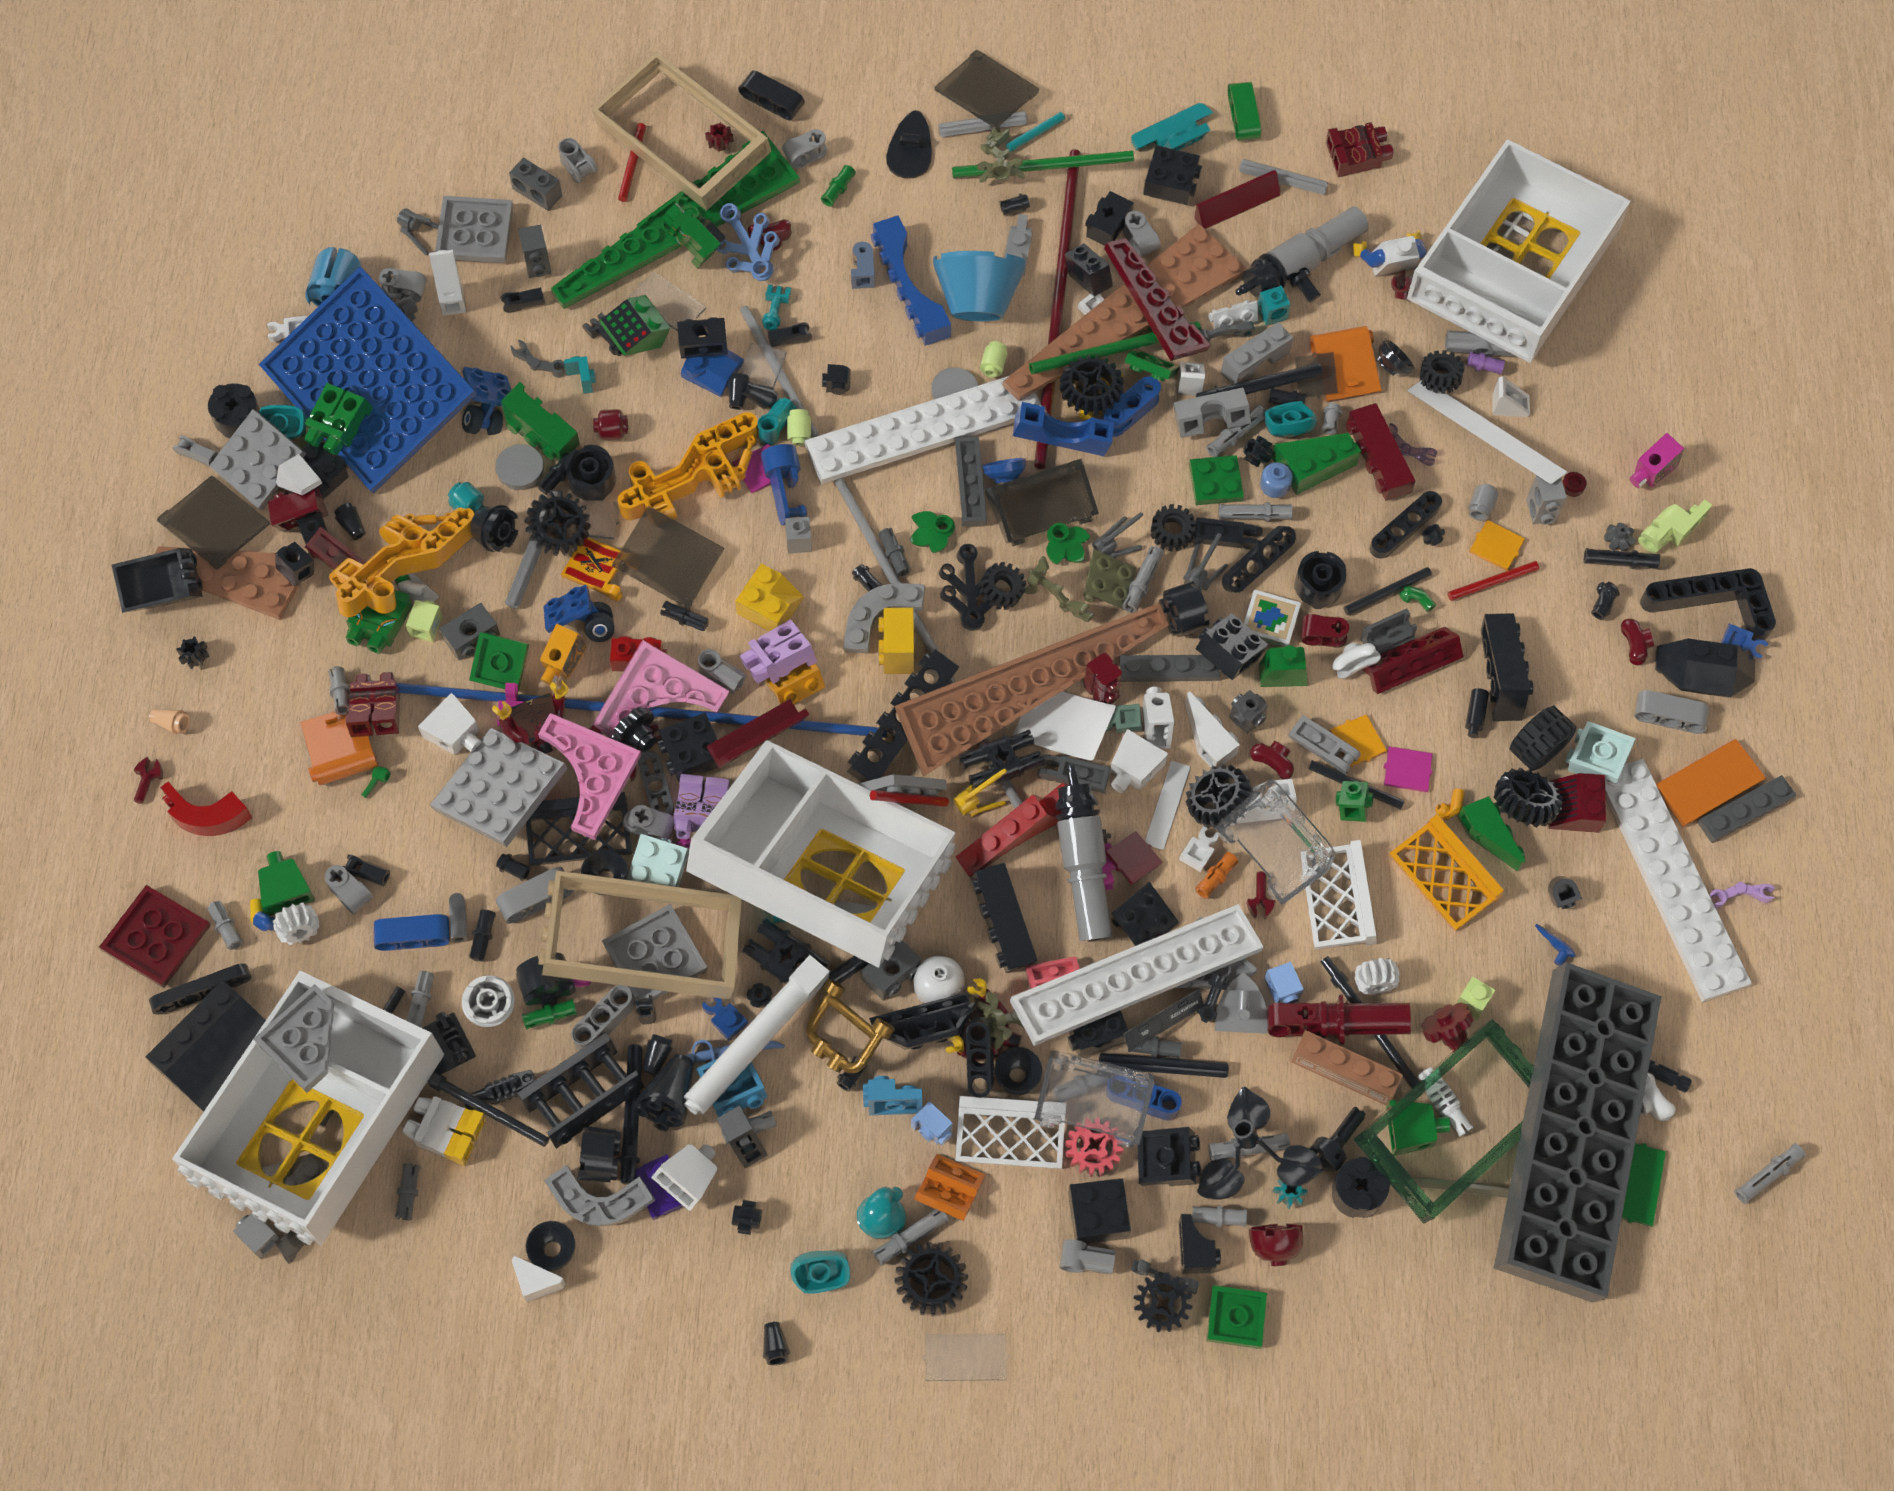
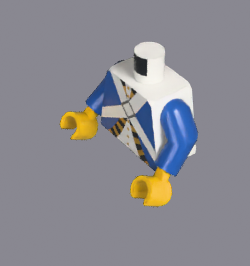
M1420 230L1411 234L1408 232L1407 237L1384 241L1372 252L1367 249L1366 241L1353 243V255L1360 256L1366 264L1372 267L1375 277L1403 270L1416 269L1419 259L1424 258L1427 254Z

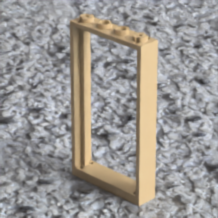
M658 52L646 60L644 64L631 73L626 80L618 87H615L608 96L598 102V105L592 109L597 124L706 211L772 152L768 138ZM660 72L751 142L701 188L688 180L610 117Z
M556 871L555 879L549 880L547 895L552 896L551 903L546 902L544 918L549 919L548 926H543L541 941L546 942L545 949H540L538 962L539 965H543L542 975L731 999L735 985L741 898L731 894ZM564 889L727 911L721 981L555 960Z

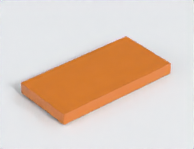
M1734 739L1657 783L1656 786L1665 804L1684 828L1762 783L1766 777L1738 740Z

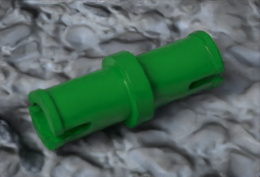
M844 165L837 177L832 178L829 182L830 186L821 196V202L824 205L832 207L840 194H844L848 183L856 174L853 167Z
M570 999L569 1001L552 1006L546 1004L542 1009L523 1013L522 1018L526 1030H529L530 1028L547 1023L549 1025L555 1024L554 1021L573 1015L576 1016L577 1012L573 999Z

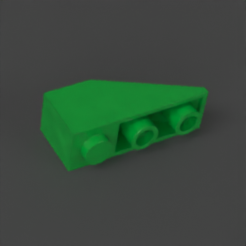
M1487 796L1462 807L1458 818L1469 838L1514 870H1521L1525 863L1524 851L1520 846L1516 845L1512 830L1508 824L1503 822L1501 811L1496 803H1493L1491 798Z

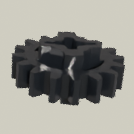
M1156 1272L1155 1280L1152 1281L1149 1277H1145L1147 1285H1138L1137 1288L1142 1293L1141 1295H1134L1133 1299L1140 1301V1304L1136 1305L1134 1310L1142 1311L1138 1319L1141 1321L1146 1318L1148 1320L1146 1326L1148 1329L1155 1324L1157 1325V1332L1161 1331L1162 1326H1166L1167 1331L1171 1332L1172 1324L1179 1328L1182 1326L1180 1318L1188 1320L1189 1316L1185 1313V1309L1190 1310L1193 1305L1188 1304L1186 1300L1192 1298V1294H1185L1184 1290H1186L1188 1285L1186 1283L1180 1286L1178 1284L1179 1276L1171 1280L1169 1272H1166L1164 1278H1160L1159 1273ZM1157 1284H1169L1174 1288L1170 1291L1161 1290ZM1149 1290L1152 1295V1304L1146 1308L1145 1296ZM1156 1292L1163 1298L1167 1296L1170 1298L1168 1306L1171 1313L1163 1306L1157 1307L1156 1304L1159 1300ZM1181 1296L1182 1305L1177 1314L1174 1309V1301ZM1156 1313L1164 1314L1169 1320H1157L1152 1316Z

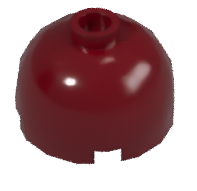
M1286 1223V1226L1268 1224L1251 1227L1249 1229L1251 1248L1261 1260L1270 1261L1271 1266L1287 1265V1260L1295 1258L1301 1251L1303 1246V1226L1301 1224Z

